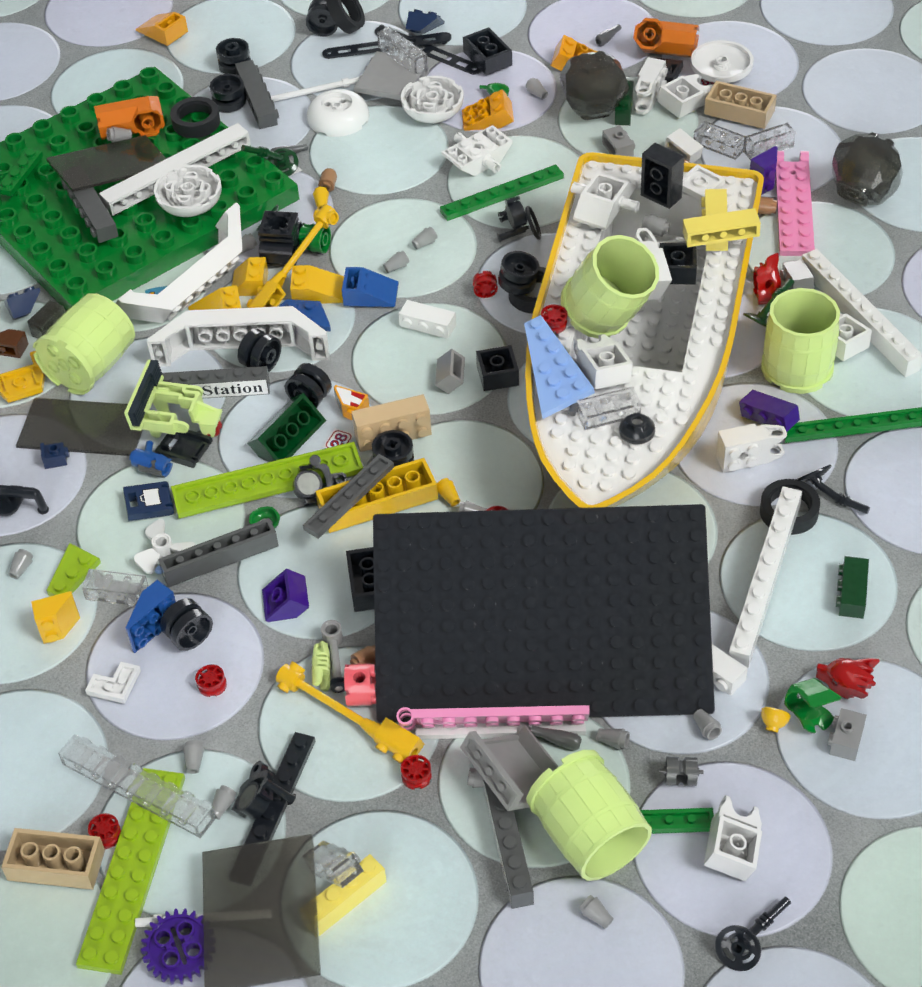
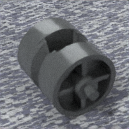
M666 756V766L660 768L659 773H664L666 785H679L682 782L684 786H697L699 774H704V770H699L697 757H685L683 760H680L679 757Z

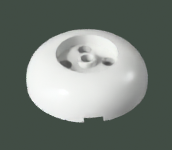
M443 76L421 77L417 82L408 83L401 92V103L405 112L413 119L424 123H439L452 118L462 107L464 99L462 87L455 84L453 79ZM410 88H412V92L409 96V101L407 102L405 99V94Z
M334 89L319 94L312 100L307 110L309 127L316 133L322 132L329 137H342L356 133L369 120V108L365 100L357 93L345 89Z
M184 165L173 168V172L161 175L154 186L155 198L160 207L166 212L179 217H193L207 212L217 203L222 190L219 175L213 173L212 169L201 165Z

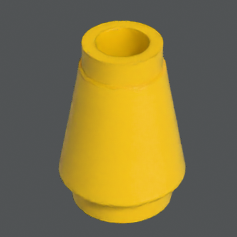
M317 187L313 192V198L318 210L328 203L329 192L325 187Z
M449 478L441 479L437 483L438 494L451 507L458 505L461 500L453 481L449 480Z

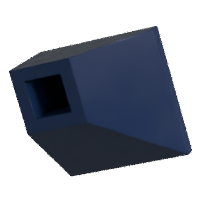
M414 9V12H408L406 30L425 34L443 25L445 21L435 12H428L426 14L421 10Z
M32 286L24 289L20 295H18V292L8 295L4 303L13 320L31 313L40 293V288L35 289Z

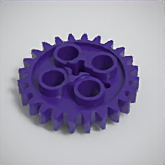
M177 908L174 910V915H170L168 911H165L166 918L162 919L158 915L157 924L149 923L152 931H144L148 938L141 939L142 945L146 946L141 948V953L145 955L142 958L143 962L149 963L146 966L147 970H154L153 976L155 978L161 974V981L163 983L167 978H170L171 985L175 983L176 979H179L181 985H183L184 978L186 977L190 982H193L192 975L196 974L198 977H201L200 969L208 971L206 962L213 963L214 961L213 957L209 955L216 953V948L212 946L217 944L216 938H211L215 935L214 929L208 930L211 925L209 921L203 923V915L196 919V911H193L190 915H188L186 908H184L182 914L178 913ZM172 928L176 930L180 945L182 946L183 953L187 960V964L185 965L182 963L179 951L176 947L173 935L171 933ZM184 928L192 929L188 935L180 934ZM162 937L170 938L166 944L158 943ZM196 948L200 950L196 956L188 955L191 949ZM169 958H177V962L175 964H166V961Z

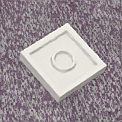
M697 164L683 176L682 191L701 201V197H705V189H720L725 185V178Z

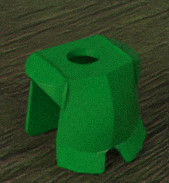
M812 678L792 684L786 693L784 705L795 714L806 731L815 734V725H818L824 731L834 720V716L822 705L839 701L841 696L823 685L818 679Z

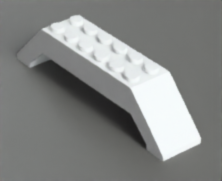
M237 202L225 211L216 224L218 228V245L157 295L135 293L130 289L117 300L116 304L127 314L129 319L164 323L166 320L171 321L180 310L183 311L189 305V302L195 301L203 290L207 291L214 281H219L226 271L229 272L234 268V264L240 260L239 255L242 252L240 205Z
M293 306L186 310L147 339L151 360H158L160 367L171 366L172 362L193 350L238 349L243 337L252 329H259L268 335L270 334L281 341L282 347L296 346L311 356L312 361L330 360L327 331Z

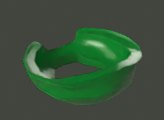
M260 507L250 514L249 523L251 525L262 519L269 518L272 520V525L275 529L279 525L280 515L273 507Z

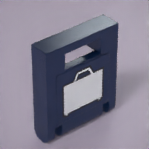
M167 481L123 487L128 521L174 514L169 483ZM137 499L138 506L130 507V502H134Z

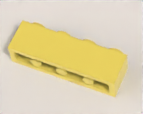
M705 189V197H701V216L727 212V189ZM728 241L707 244L706 251H728Z
M755 208L683 219V236L687 247L760 236L761 222Z
M369 854L300 909L302 923L318 938L387 882L385 868Z

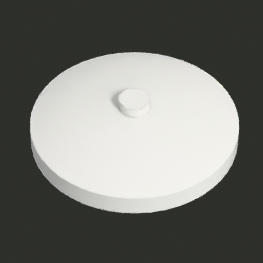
M717 40L704 43L693 51L691 55V68L695 74L701 75L704 80L730 83L739 81L749 75L753 68L754 59L750 50L745 46L732 41Z

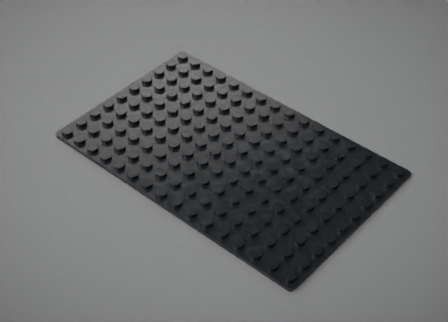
M703 504L375 514L373 516L376 719L379 723H382L385 718L398 722L396 715L398 710L403 707L410 709L589 705V717L694 715L699 709H703L708 714L714 713L706 508ZM404 711V712H402V713L400 714V716H401L402 714H404V713H410V712ZM411 717L403 718L402 722H408Z

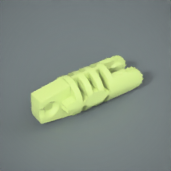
M320 641L313 648L312 685L319 686L322 691L326 692L330 688V654L328 644Z

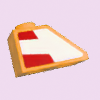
M337 385L334 386L335 400L343 417L353 420L351 411L369 407L368 394Z

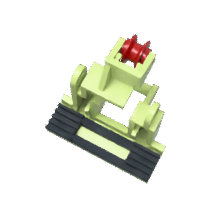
M147 360L124 412L130 430H149L150 434L156 438H159L162 433L173 435L176 432L187 433L189 425L184 421H178L176 413H170L168 403L179 404L181 408L189 409L188 412L192 423H199L200 430L204 435L218 436L222 428V423L220 422L222 409L205 404L202 399L204 391L199 386L163 382L164 376L162 375L158 360ZM152 403L154 404L157 411L150 410Z

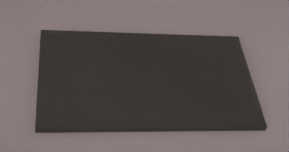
M146 135L49 157L47 162L70 190L74 192L128 179L167 158Z
M34 398L16 448L41 450L40 443L49 445L63 442L65 447L68 446L69 452L130 456L131 452L138 446L143 429L141 431L130 430L124 414L128 404Z

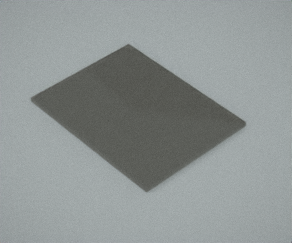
M307 834L202 852L205 987H250L321 975L313 835Z

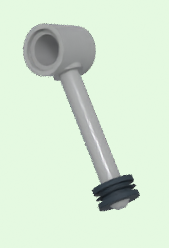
M328 620L322 624L321 633L323 641L330 648L333 679L330 681V687L332 692L342 693L345 691L344 678L341 675L338 646L343 642L342 628L338 621Z

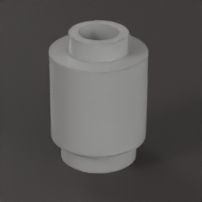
M645 215L642 223V228H647L652 234L661 237L668 233L670 226L667 223V219L654 215Z

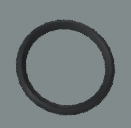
M526 206L525 213L531 231L535 238L540 240L541 230L532 208Z

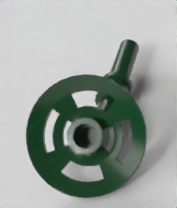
M241 146V151L254 153L261 157H268L267 160L270 162L274 160L275 166L281 171L289 168L288 171L283 172L287 176L292 175L298 167V157L291 149L280 148L271 151L261 146ZM290 155H292L294 158L293 164L290 163V159L288 157Z
M790 278L781 288H777L761 312L759 311L758 314L743 313V315L766 327L767 314L770 312L771 303L776 296L789 290L794 284V280Z

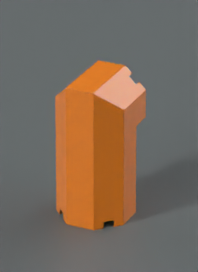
M645 18L635 26L633 39L645 53L691 58L693 51L698 46L699 35L696 33L699 31V25Z
M145 96L94 106L102 140L107 139L106 131L111 126L131 129L132 134L140 133L144 138L158 135L159 130L165 126L158 96Z

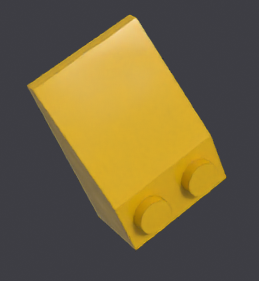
M295 265L292 267L291 298L292 300L320 301L321 304L343 303L342 286L344 276L311 265Z
M234 285L219 288L188 306V309L241 308L238 287Z

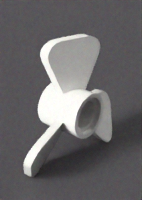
M158 519L145 530V534L151 540L153 548L137 553L134 556V560L145 573L152 574L158 565L159 558L192 547L195 543L183 542L172 544L171 537L165 533L164 519Z

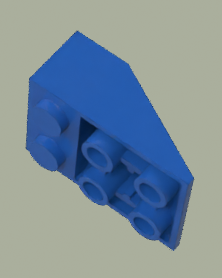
M346 267L342 286L343 305L395 307L399 281L363 267Z
M156 580L142 591L125 627L134 653L145 647L150 640L162 632L160 629L161 618L165 611L176 602L174 592L159 580Z

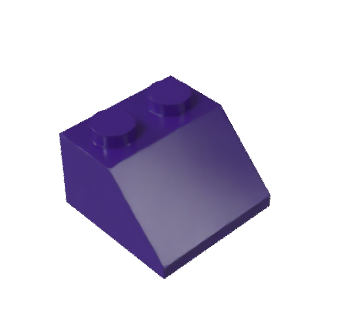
M777 146L757 155L750 162V170L758 171L764 177L761 195L774 189Z
M286 568L262 589L265 621L267 622L297 618L309 608L306 578L304 575Z

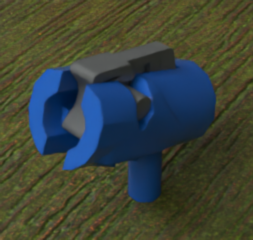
M146 441L145 450L136 448L131 452L129 460L132 466L138 467L139 471L167 477L171 472L173 463H170L172 459L162 454L154 453L152 451V441Z

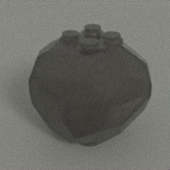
M603 51L582 53L581 55L571 57L560 73V83L566 100L572 110L584 120L610 116L629 91V85L620 62L614 56Z
M870 132V134H856L841 141L835 150L832 161V174L836 183L837 194L860 206L866 207L867 205L882 204L896 192L901 184L903 170L899 152L894 147V142L888 138L883 140L874 132Z

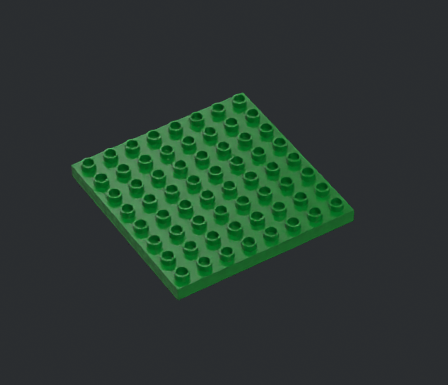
M155 66L146 67L138 75L128 80H119L114 83L112 88L101 93H93L87 97V100L75 106H66L60 110L59 114L48 119L37 120L33 123L32 127L20 133H11L5 137V140L0 142V183L28 148L43 152L42 159L12 197L0 194V245L67 311L88 293L99 294L114 301L130 289L134 290L217 245L218 228L216 224L225 211L236 202L240 205L241 231L261 221L264 212L271 211L277 204L279 205V211L300 200L297 183L265 157L240 150L208 167L212 169L213 173L219 175L222 190L217 203L207 212L193 217L172 215L160 207L154 194L113 216L111 215L116 223L118 237L99 243L96 237H92L90 227H86L84 218H81L79 214V208H75L73 200L68 196L67 190H64L61 182L64 180L62 173L81 167L99 196L100 192L229 128L220 121L219 127L207 136L186 138L178 135L173 129L170 112L176 103L191 96ZM145 96L159 97L165 126L159 130L158 135L144 138L140 133L132 134L131 139L114 143L107 139H101L94 106ZM194 112L184 116L181 120L191 123L199 122L210 115L204 112Z

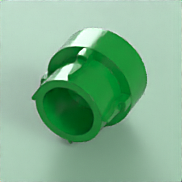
M314 223L304 224L301 227L299 245L315 226ZM322 227L306 249L325 254L331 242L330 227L327 229Z

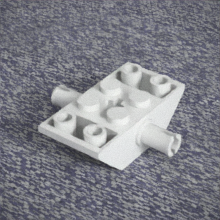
M492 125L469 138H466L460 132L456 133L454 141L457 144L441 153L460 170L473 176L489 168L494 173H497L501 169L500 162L512 145V140Z
M599 172L594 175L588 185L574 181L571 186V193L579 194L580 198L573 220L606 230L622 208L637 213L640 202L629 199L635 191L636 185Z

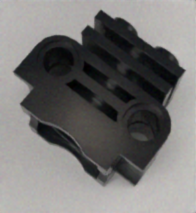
M264 212L258 231L260 241L259 257H266L267 264L281 263L286 265L300 246L299 232L302 222L299 221L297 212Z

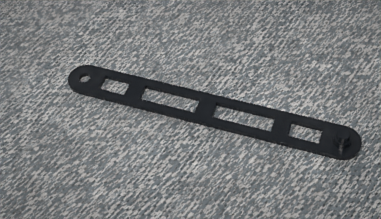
M382 24L375 29V35L386 40L394 39L388 36L391 33L399 36L398 38L410 37ZM398 42V43H396V44L402 45V44H407V43ZM425 45L423 50L416 47L408 48L469 74L476 75L481 73V70L473 62L435 46ZM434 50L452 59L448 61L430 52ZM461 61L468 65L466 67H463L456 63Z
M448 32L332 47L323 50L322 56L326 59L374 53L376 51L382 52L439 43L447 44L452 39V36ZM435 37L436 39L431 41H423V39ZM416 40V43L391 46V43ZM383 45V47L358 51V48ZM351 49V52L338 53L341 50Z

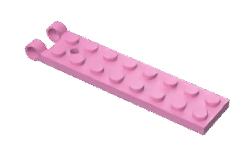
M777 151L776 194L778 200L779 256H802L815 250L809 151H800L799 162L784 161V151Z
M589 705L410 709L403 707L398 710L396 717L399 725L408 731L413 730L416 725H422V728H434L435 724H443L445 728L456 727V724H464L465 727H477V723H486L487 727L499 726V723H507V726H520V722H528L529 726H539L541 722H550V725H562L563 721H571L572 725H582L584 721H588ZM404 711L410 712V713H404V714H402V715L400 716V714H401L402 712H404ZM411 717L408 722H402L403 718Z

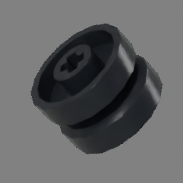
M313 0L309 5L306 16V26L313 34L322 37L335 33L338 26L329 13L326 0Z
M225 39L216 46L219 70L224 74L236 75L235 63L251 60L249 45L243 39Z
M223 74L215 77L210 82L209 87L212 100L217 104L219 111H237L246 104L244 82L238 75Z
M523 251L507 253L501 261L498 284L507 293L513 295L529 294L536 285L540 268L539 262L534 256Z
M252 329L247 332L239 345L238 361L246 367L267 366L268 372H270L280 358L281 341L270 334H266L264 331Z
M303 363L289 377L284 387L290 399L304 393L317 408L323 398L330 392L332 384L328 375L322 369L310 363Z
M389 430L378 434L372 442L373 459L380 454L394 462V467L414 461L413 443L408 434L398 430Z
M184 598L172 604L165 611L160 621L161 631L181 651H188L202 644L209 636L213 626L212 618L191 598Z

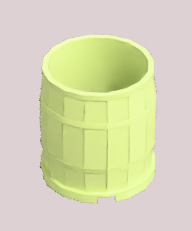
M615 235L606 237L587 254L574 275L568 279L561 292V306L567 310V316L571 319V325L586 336L598 339V335L601 334L610 337L622 332L629 320L646 303L658 283L659 266L654 255L644 244L632 237Z
M797 288L787 290L776 296L773 300L767 318L761 371L770 384L773 382L780 386V390L787 393L805 394L821 389L823 384L831 380L834 372L840 309L831 297L815 289Z
M88 293L69 308L48 329L45 335L34 342L33 348L36 349V352L33 355L41 371L57 386L63 384L69 388L67 391L72 394L84 395L94 387L98 379L103 377L114 366L127 348L134 342V326L127 314L116 303L102 295Z
M581 750L562 758L563 764L554 771L548 768L531 786L526 800L530 806V811L539 817L544 829L564 857L574 866L582 878L587 881H593L615 873L632 861L647 845L652 835V827L647 823L638 805L617 780L616 776L605 767L604 759L595 750Z

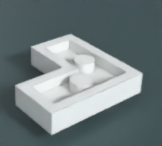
M120 662L113 678L93 674L85 690L86 694L125 704L141 672L140 666Z

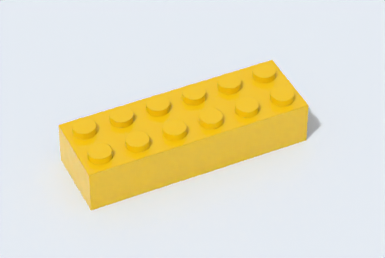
M425 458L395 466L328 530L329 533L373 520L375 514H392L437 500V483ZM349 481L315 491L318 508H322Z

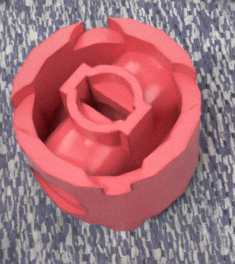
M345 664L344 686L347 695L345 696L347 707L376 704L375 664Z

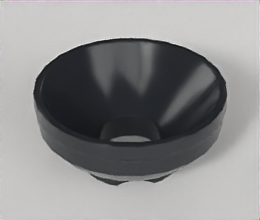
M633 413L621 420L619 434L628 443L644 444L654 437L655 424L649 416ZM634 419H640L643 421L641 424L638 425L632 423Z

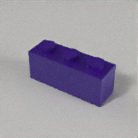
M753 389L739 401L742 417L761 424L784 426L786 432L800 420L797 404Z

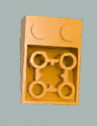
M169 12L155 15L136 28V31L168 46L186 34L188 28L185 16L177 12Z
M563 35L555 47L551 66L564 73L599 75L604 55L575 41L571 37Z
M503 89L462 109L464 131L484 130L492 125L500 129L514 122L512 102Z

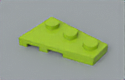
M69 543L46 590L48 595L54 596L69 591L73 593L101 563L100 558Z

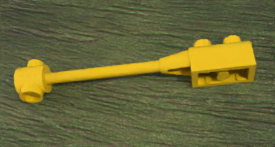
M324 204L320 210L314 211L315 226L284 268L267 281L264 286L257 288V295L254 299L248 300L247 308L277 307L286 295L282 286L288 272L322 227L327 229L329 225L337 224L339 215L334 208Z
M293 661L290 665L284 664L277 672L276 682L279 683L277 687L280 690L288 693L289 690L296 692L301 689L354 721L374 739V742L377 743L375 748L384 754L389 750L394 754L392 758L400 764L408 756L418 755L425 745L418 736L390 719L385 718L382 724L371 719L363 718L304 682L305 675L303 673L305 669Z

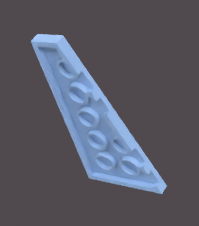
M540 315L524 323L542 418L544 419L594 394L593 386L543 317Z

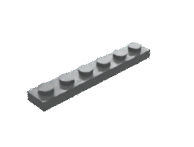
M378 454L303 524V530L319 539L394 468V462Z

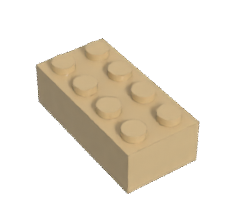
M716 81L705 98L704 114L765 129L775 111L777 95Z
M424 394L351 411L354 435L360 452L371 450L374 438L384 431H402L408 434L412 440L432 435L430 409Z
M14 828L1 868L8 881L93 890L105 848L101 838L97 836Z

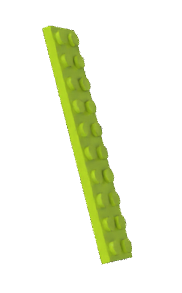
M355 442L171 486L178 517L180 519L293 491V481L299 474V466L308 465L312 455H318L321 459L320 464H326L331 474L343 472L347 477L357 475L363 469ZM318 469L313 470L321 476L322 482L325 483L322 472Z
M142 769L76 962L77 968L122 975L137 929L135 927V918L141 917L185 781L184 773Z

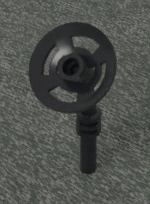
M831 464L795 479L803 482L811 481L812 485L814 484L816 488L835 500V503H839V505L849 506L866 514L870 511L869 506L852 500L850 496L846 497L845 494H838L821 482L823 480L821 476L831 468Z
M785 896L772 909L760 915L759 919L755 920V924L750 929L739 925H731L722 929L715 940V950L720 961L728 968L736 971H747L756 966L761 957V945L756 935L761 930L765 931L770 924H773L774 919L791 904V901ZM731 931H735V932H736V933L731 934V935L727 938V940H726V939H723L724 936H725L727 933H729V932H731ZM733 937H737L734 942L731 941ZM728 947L730 953L735 956L734 961L728 958L723 948ZM745 950L749 951L748 954L742 956ZM752 953L755 955L751 961L743 963V960L748 959Z

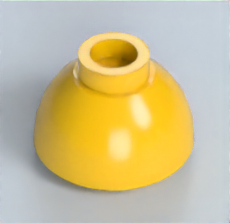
M772 707L761 708V717L766 725L765 730L778 733L779 729L784 727L790 720L791 715L786 711Z

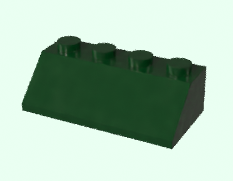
M301 393L293 397L247 444L258 457L267 462L292 457L327 420L307 396Z

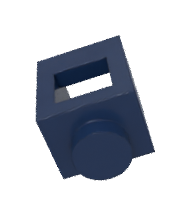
M63 442L49 445L40 443L41 458L45 469L67 465V458L70 457L68 446L65 447Z

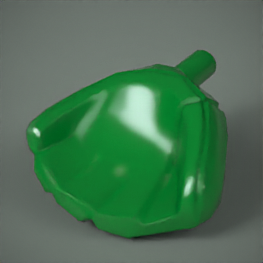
M491 83L487 86H479L480 89H486L489 95L502 89L507 96L509 95V87L505 84Z

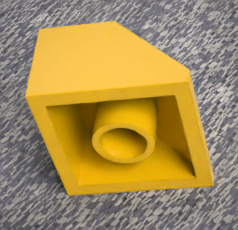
M249 257L234 270L232 286L237 285L239 296H256L257 288L264 286L267 282L268 267L266 257Z
M72 591L31 601L34 619L43 644L64 639L80 619Z

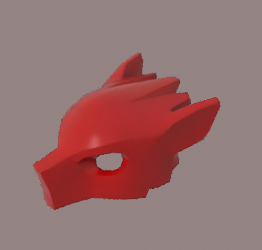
M779 253L770 255L766 258L765 263L761 262L759 267H754L753 292L757 297L758 305L767 304L776 289L781 288L782 283L778 269Z
M838 658L829 665L818 663L816 678L825 682L832 691L845 699L854 697L864 699L868 696L866 689H871L872 686L876 685V682L873 681L874 676L871 673L874 671L873 668L880 662V659L863 658L855 660Z

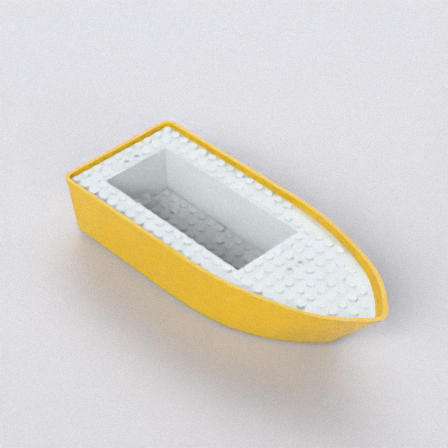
M595 152L581 155L574 171L532 319L540 316L542 309L548 305L556 304L561 306V292L566 282L574 275L581 262L590 253V249H594L606 237L623 235L635 238L637 229L642 228L645 215H654L667 219V223L670 224L668 233L662 237L653 234L656 241L675 240L677 237L684 238L683 219L700 217L702 211L701 201L682 191V198L668 209L640 195L642 158ZM684 162L683 176L697 164ZM698 164L725 178V185L720 189H727V212L755 208L758 214L764 177L761 173L749 169ZM597 172L635 184L636 189L629 199L640 202L637 213L622 208L606 230L573 220L580 195L571 193V186L574 181L588 185ZM639 233L643 241L648 240V236L645 233ZM753 237L728 241V251H706V245L696 246V285L669 284L660 299L647 300L636 315L629 320L622 332L610 336L614 342L619 343L633 363L631 382L594 389V394L581 400L576 415L573 417L568 414L570 407L568 406L544 419L542 418L527 341L525 369L526 400L534 444L542 463L553 480L578 507H616L643 493L672 471L702 436L714 413L722 391L735 337ZM567 316L566 329L558 334L556 332L553 333L580 368L576 362V354L573 348L574 340L583 339L587 343H597L599 339L588 337L576 330L570 323L571 319ZM633 413L649 416L655 424V435L649 442L644 444L628 443L619 434L621 420ZM634 419L632 421V423L636 425L641 424L643 422L640 419Z

